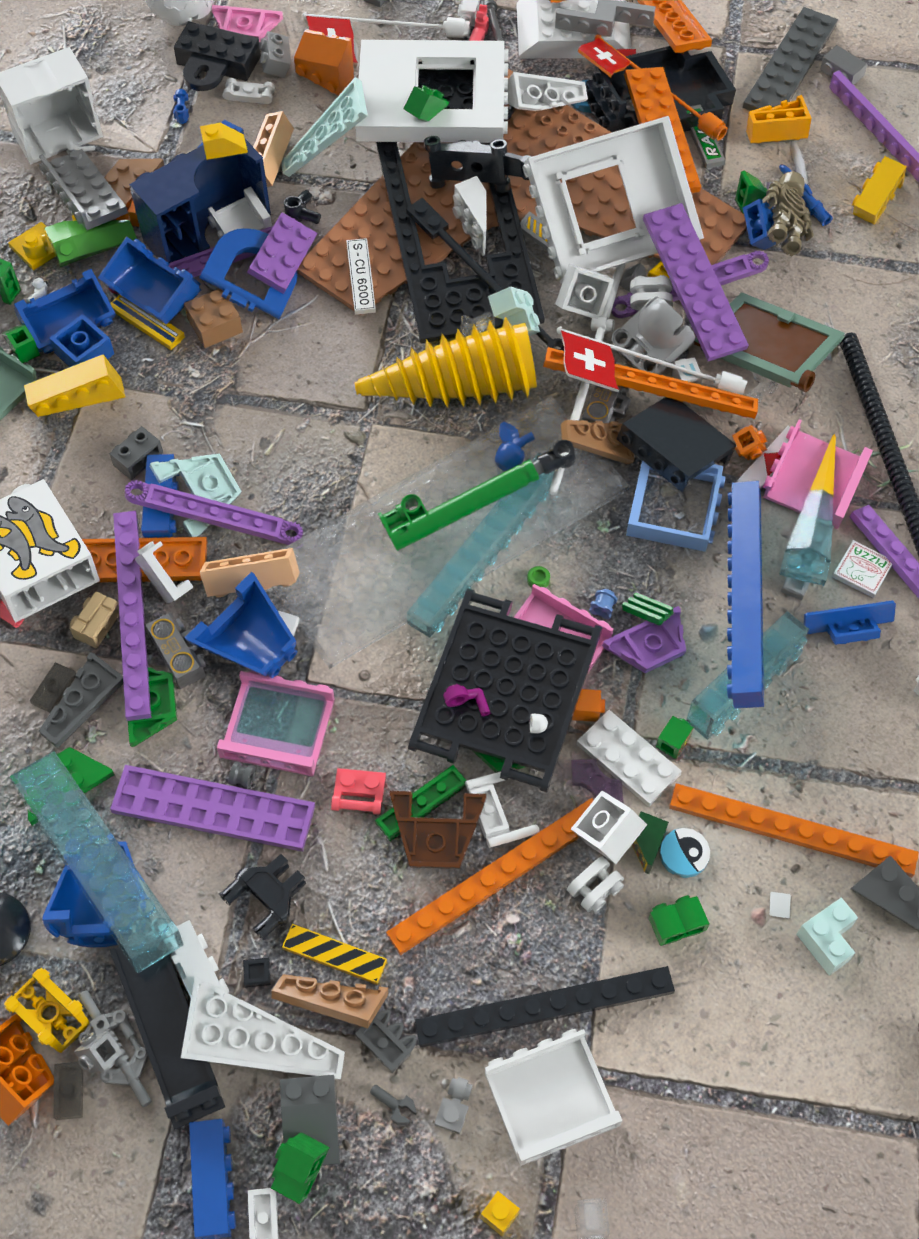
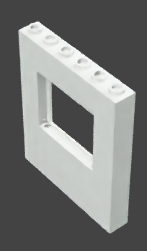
M361 40L359 80L362 81L368 116L355 126L356 141L424 142V139L429 136H438L441 142L466 140L491 143L497 139L503 140V134H508V121H504V119H508V107H504V105H508V92H504V90H508V78H504V76H508V64L504 63L508 62V49H504V41ZM471 60H474V65L470 64ZM419 69L474 70L473 109H443L428 122L418 119L403 108L413 87H418Z
M669 116L529 157L524 161L523 171L526 178L529 177L531 184L529 191L531 197L535 198L537 204L535 207L536 214L542 220V234L544 239L548 240V254L550 259L554 260V274L556 279L560 280V284L563 283L569 264L600 272L658 254L643 221L644 214L682 203L699 240L704 238ZM618 165L636 228L584 244L565 181Z

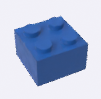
M83 314L49 338L54 353L69 367L100 355H104L106 359L114 355L110 338Z

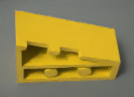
M884 156L881 163L877 162L872 171L874 174L871 179L867 178L863 184L861 195L857 194L853 200V215L875 224L885 211L889 200L892 201L895 197V190L897 188L901 189L903 186L906 165Z

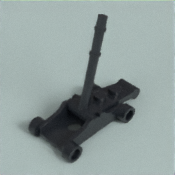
M511 105L508 107V119H504V121L512 117L516 111L515 107ZM429 136L424 139L425 150L429 153L431 168L429 183L434 189L444 187L446 180L465 181L477 176L480 182L494 183L497 192H508L511 189V182L507 175L529 180V177L526 178L523 165H525L524 161L531 156H520L507 152V142L502 139L492 141L490 146L487 145L488 143L466 140L454 143H441L438 136ZM459 161L463 167L456 169L453 167L452 162Z

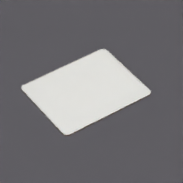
M771 892L769 915L790 918L791 895Z

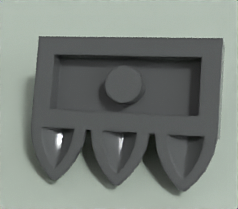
M383 1010L376 1014L369 1028L361 1027L355 1033V1036L393 1073L411 1055L416 1044V1036L410 1035L399 1040L403 1032V1023H394L386 1027L391 1017V1011Z

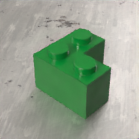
M302 1132L293 1138L290 1137L286 1143L280 1145L276 1152L275 1159L278 1161L271 1178L275 1179L271 1189L298 1204L302 1203L308 1197L330 1147Z

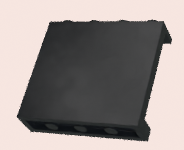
M668 397L661 399L622 423L616 438L681 492H684L688 481L718 461L724 464L730 461L737 446L683 402Z

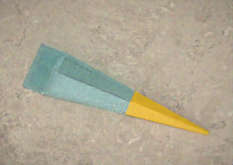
M835 434L830 440L792 532L779 573L782 576L825 586L831 562Z

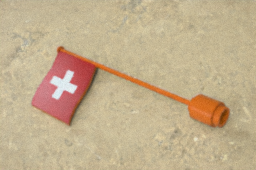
M599 34L595 35L593 42L581 45L577 51L609 77L616 72L624 70L629 65L634 69H641L604 41ZM671 92L674 100L699 118L698 129L717 141L726 135L728 128L721 119L711 112L700 115Z

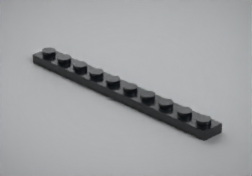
M666 966L415 1019V1025L421 1048L674 994L675 989L669 967Z

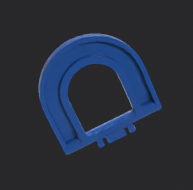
M248 228L236 229L226 233L216 243L199 278L223 290L224 292L221 297L226 299L229 294L231 295L229 301L245 308L246 304H249L248 311L253 312L254 307L280 319L296 285L297 271L284 294L270 286L264 300L225 280V276L235 257L242 253L258 254L269 234Z

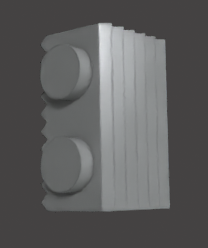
M836 45L823 56L820 69L825 74L830 75V77H832L834 72L840 70L854 85L864 77L868 64Z

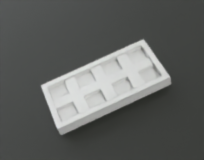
M610 710L577 740L576 745L648 807L661 796L682 772Z

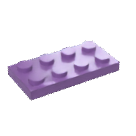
M282 212L247 273L284 294L318 233Z

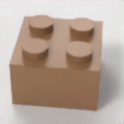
M221 289L214 290L184 303L187 319L204 348L243 333L240 316L232 302L229 301L228 296L226 299L221 297L224 292Z

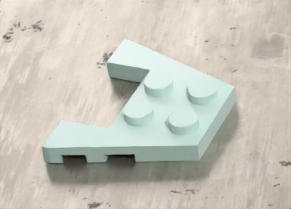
M220 454L196 456L184 460L173 459L160 463L157 461L150 463L149 466L159 483L181 474L191 494L231 504L242 492ZM187 519L183 522V526L190 537H199L211 525L193 519Z

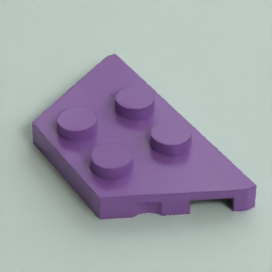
M680 607L673 608L674 614L660 626L645 621L604 640L603 648L644 673L683 656L686 652V646L683 639V625H681Z

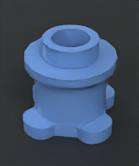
M609 589L598 590L595 593V601H592L590 604L589 612L604 619H610L613 611L612 607L617 603V597Z

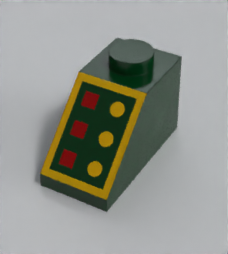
M641 811L639 817L647 826L633 842L632 847L644 872L650 874L669 822Z

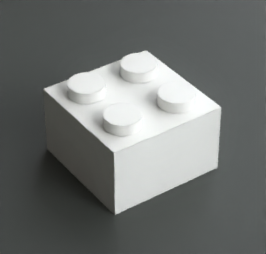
M569 264L556 305L571 312L591 318H598L603 314L614 279L607 275Z
M601 791L571 830L587 845L617 864L647 824L631 808Z

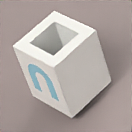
M695 357L674 361V365L701 373ZM676 369L672 371V376L675 379L702 384L703 378Z

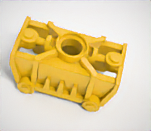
M41 967L32 974V978L14 996L11 995L5 1001L4 1005L9 1012H16L38 1034V1041L42 1045H50L56 1051L62 1053L79 1037L90 1023L82 1011L84 1009L83 1005L78 1000L74 999L72 1001L50 979V973ZM36 981L45 989L46 1000L42 996H36V991L33 987ZM22 997L26 1000H32V1006L35 1009H26L18 999ZM47 1007H55L56 1015L50 1020H45L42 1016L43 1011ZM64 1017H74L82 1026L78 1029L73 1026L68 1027L66 1025L67 1020ZM53 1027L56 1030H63V1036L66 1040L63 1045L54 1037Z

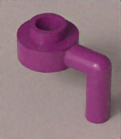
M455 684L448 687L443 694L445 703L449 707L459 706L468 701V699L475 698L481 716H487L491 713L483 690L480 688L467 690L466 687Z

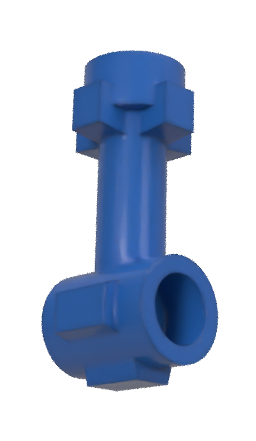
M178 89L175 91V95H173L174 102H177L173 114L174 119L179 124H184L189 118V112L185 106V101H189V97L184 89Z

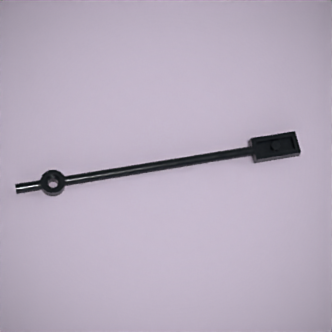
M423 198L406 208V213L432 240L439 236L495 293L503 290L446 232L449 229V224ZM538 325L540 332L536 333V335L547 347L556 349L555 347L558 346L561 347L558 350L564 351L562 339H552Z

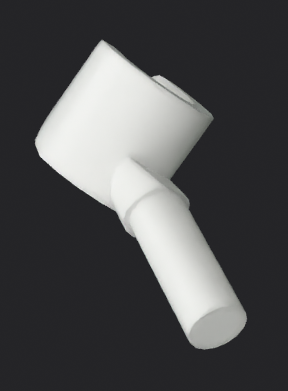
M72 141L66 143L68 148L66 152L68 154L83 149L84 152L95 151L94 145L77 147Z

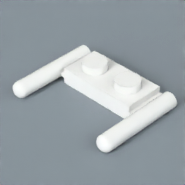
M501 771L465 781L469 793L487 795L479 823L489 848L526 838L540 831L536 824L514 831L509 830L508 822L493 785L494 783L505 781L500 778Z

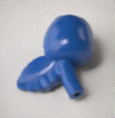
M502 422L499 427V436L503 443L496 452L495 463L502 471H507L517 465H521L525 457V453L521 448L534 441L535 437L530 432L520 438L519 431L515 426Z

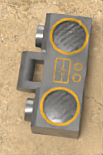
M596 385L582 420L590 423L595 421L610 423L612 421L615 422L616 417L623 419L631 402V399L627 397L629 388L618 386L619 392H615ZM617 403H620L619 409L615 408Z
M168 613L146 624L150 638L169 671L173 674L180 689L205 677L203 669L206 667L205 661L201 654L196 655L204 649L193 644L192 647L188 648L185 643L187 640L184 637L193 629L185 631L179 618L175 620L172 613Z

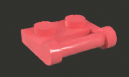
M337 768L331 810L373 812L374 815H381L386 773ZM342 795L375 798L374 802L341 798Z

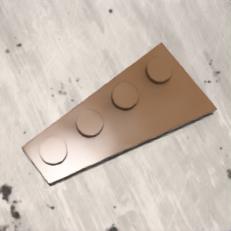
M566 420L561 423L562 440L570 441L574 448L628 465L635 462L634 453L616 439L622 424L614 421L610 423H603V421L590 423L585 420Z
M285 974L281 976L271 991L272 999L364 1028H369L388 996V987L379 986V990L366 989L365 984L356 983L355 987L341 986L340 981L330 980V982L317 983L316 978Z

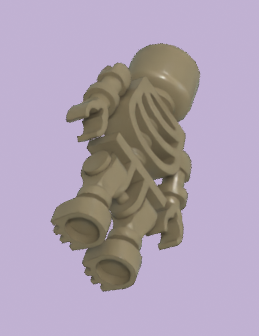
M793 171L783 174L779 182L774 181L771 183L766 197L762 200L763 203L768 201V209L775 206L772 209L774 225L767 233L769 240H772L773 243L776 242V244L784 241L781 248L784 253L786 252V255L790 254L791 257L801 250L802 242L800 237L805 235L806 241L813 237L812 223L809 218L810 211L805 207V200L801 198L804 193V178L801 174Z

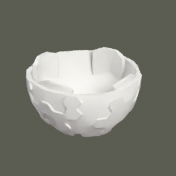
M145 0L150 10L163 21L173 26H181L187 24L188 21L198 20L208 15L215 0Z

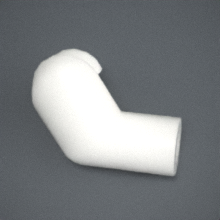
M37 278L33 281L32 285L35 287L34 294L26 299L28 304H30V299L32 298L36 300L47 295V284L42 278Z

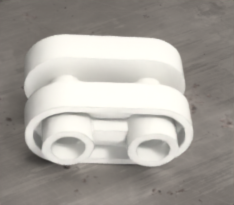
M664 275L657 277L637 276L631 280L630 292L633 294L630 297L631 308L640 310L650 299L656 296L672 306L673 297L670 294L672 282L670 278Z
M603 856L595 860L567 888V891L574 898L580 894L584 897L581 906L587 912L592 910L597 912L606 903L604 900L610 894L616 895L624 887L622 884L624 877L618 871H614L611 874L606 871L610 863ZM600 878L602 882L595 889L591 890L589 886L596 879Z

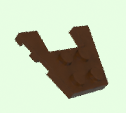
M390 791V798L409 866L412 868L460 869L487 800V795L464 793L463 819L412 817L413 793L411 791Z

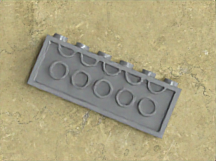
M83 149L74 150L68 155L53 159L51 162H48L43 154L39 155L41 161L39 168L42 174L46 175L50 185L53 184L56 193L60 194L63 203L67 204L71 214H74L78 224L82 223L86 230L128 213L126 205Z

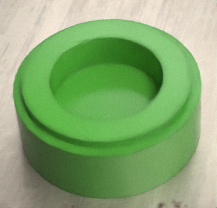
M535 566L528 571L527 583L531 588L533 584L545 588L549 585L550 573L546 568Z

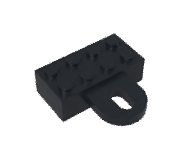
M190 21L187 22L174 45L177 65L185 66L183 69L184 82L195 91L214 89L220 84L224 76L248 81L261 57L259 38ZM201 71L208 72L204 79H196Z

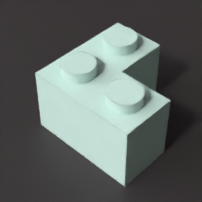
M508 287L488 296L494 317L501 318L503 321L506 317L511 325L526 323L529 336L540 332L538 327L540 324L539 318L534 313L532 307L533 299L527 291Z
M842 897L805 922L796 934L829 976L848 963L855 954L841 934L849 930L858 917Z

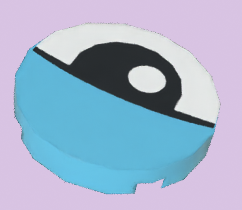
M680 828L671 831L665 836L661 843L660 858L668 872L683 878L697 876L704 871L709 862L710 848L702 834L693 829Z

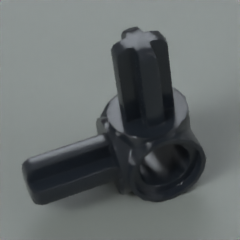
M309 190L301 192L298 197L290 196L284 200L285 214L295 218L296 221L306 220L319 224L321 219L320 213L306 208L307 203L312 199V194Z

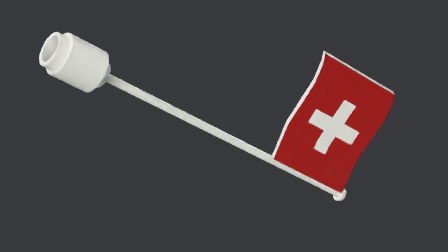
M303 13V18L307 19L309 30L322 32L328 37L337 35L339 39L343 40L346 37L351 38L353 65H358L354 54V34L350 21L443 29L446 37L452 38L469 37L471 22L466 21L464 18L448 17L447 21L443 22V25Z
M562 326L557 328V333L561 334L564 345V367L567 376L615 392H619V388L615 380V360L611 349L713 381V386L716 389L743 395L747 381L742 379L743 377L722 371L721 375L717 374L716 377H712L562 329Z

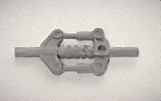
M88 990L81 992L78 996L92 1021L85 1032L79 1035V1042L92 1032L99 1034L108 1031L121 1049L122 1045L118 1043L119 1039L114 1037L115 1033L112 1031L119 1026L126 1039L130 1040L134 1046V1055L128 1061L129 1057L125 1055L126 1051L121 1049L123 1054L115 1061V1065L119 1068L109 1069L101 1073L100 1078L106 1084L130 1085L141 1106L146 1107L152 1100L139 1079L149 1056L146 1048L141 1047L135 1038L136 1034L128 1022V1016L123 1010L101 1014Z

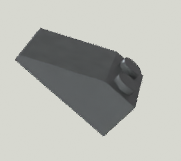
M323 1075L280 1079L283 1142L286 1143L290 1137L293 1138L302 1132L330 1147L322 1166L340 1164L335 1076Z

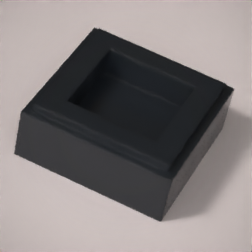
M269 957L243 960L245 988L271 985Z

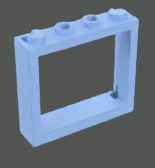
M642 460L626 536L706 552L708 543H713L715 531L711 530L712 525H716L719 512H715V507H720L722 494L718 493L719 488L724 487L725 476H722L723 466L714 464L693 478L713 482L703 534L700 535L638 522L649 471L654 470Z

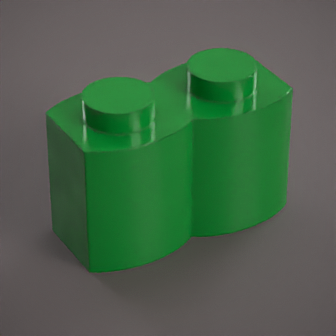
M689 895L678 898L675 904L667 905L662 903L652 908L653 911L650 912L648 919L660 946L700 934L708 929L710 923L698 896L690 898Z

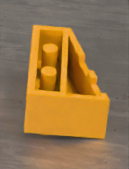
M797 96L796 100L791 102L787 100L781 101V104L775 107L768 105L749 111L746 133L750 143L808 138L812 118L803 96Z

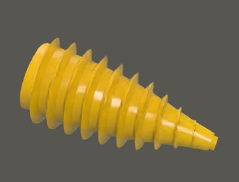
M506 317L504 318L502 328L495 329L489 320L487 331L480 333L473 324L471 335L466 337L457 329L456 338L448 342L442 334L440 344L432 347L426 339L425 350L417 354L411 347L409 357L403 360L396 357V363L386 368L382 366V370L359 378L358 381L354 382L357 395L379 396L380 398L382 396L395 397L396 401H398L399 397L410 398L413 405H415L417 398L426 399L430 408L434 398L442 399L447 408L451 398H458L464 407L467 397H474L478 404L481 405L483 396L490 395L494 402L497 403L500 393H507L512 401L515 391L522 390L528 398L530 389L537 388L526 323L511 325Z

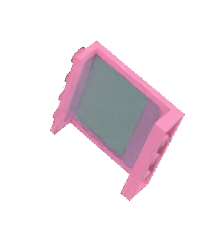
M240 671L241 687L225 738L224 740L219 739L217 745L219 757L314 776L335 700L333 689L322 684L315 686L301 680L289 681L284 680L280 676L271 679L269 676H263L254 671Z

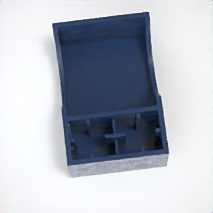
M246 139L248 153L206 160L204 146L202 145L187 154L182 153L175 156L170 163L153 172L141 174L134 182L129 184L143 242L157 258L161 257L168 263L210 249V245L205 238L206 229L209 225L207 217L210 216L208 208L212 207L216 212L244 198V190L249 187L253 189L269 215H271L263 157Z

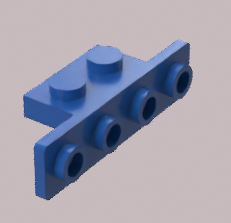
M892 600L805 613L803 631L805 634L828 632L835 645L880 638L881 633L877 624L894 621L896 603Z

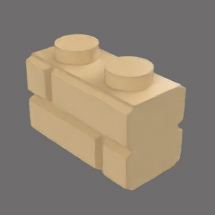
M96 591L91 598L88 597L84 601L83 610L79 616L76 615L71 620L70 630L73 637L87 645L98 648L119 617V603Z

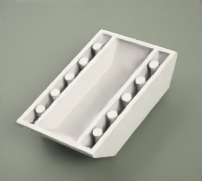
M519 0L516 3L519 59L585 58L577 51L581 45L593 42L595 34L556 29L557 8L595 14L598 0H565L560 3H550L549 0ZM615 21L612 36H601L604 41L616 50L632 49L629 23Z

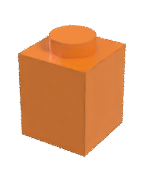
M582 689L572 720L597 722L600 718V713H605V699H601V690Z

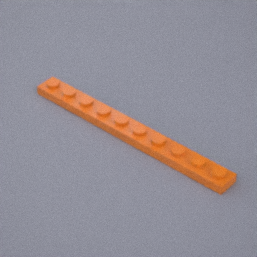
M547 347L543 367L566 372L564 367V351ZM615 364L617 386L652 393L657 396H664L701 407L717 409L721 412H729L742 417L755 419L758 413L757 398Z
M675 784L669 809L872 867H877L891 855L909 877L912 878L915 875L918 851L681 784Z
M590 798L388 930L386 935L400 956L580 838L571 828L594 801L593 798Z

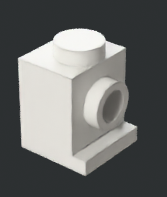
M461 0V4H459L458 16L466 19V21H470L471 26H475L480 0Z

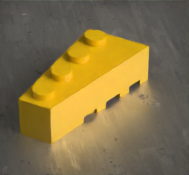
M104 355L24 385L28 407L37 417L126 398L121 376Z

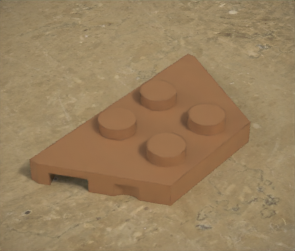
M161 158L119 159L104 178L128 210L133 201L129 184L134 182L141 174L153 172L164 166V162Z

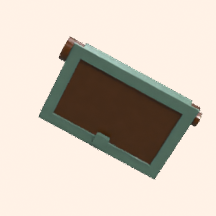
M741 292L730 303V306L749 346L746 350L721 357L720 359L789 388L795 386L803 392H808L815 381L816 375L813 371L844 339L845 333ZM696 337V339H695V341H694V345H697V346L701 347V345H700V343H699V341H698V339H697V337Z

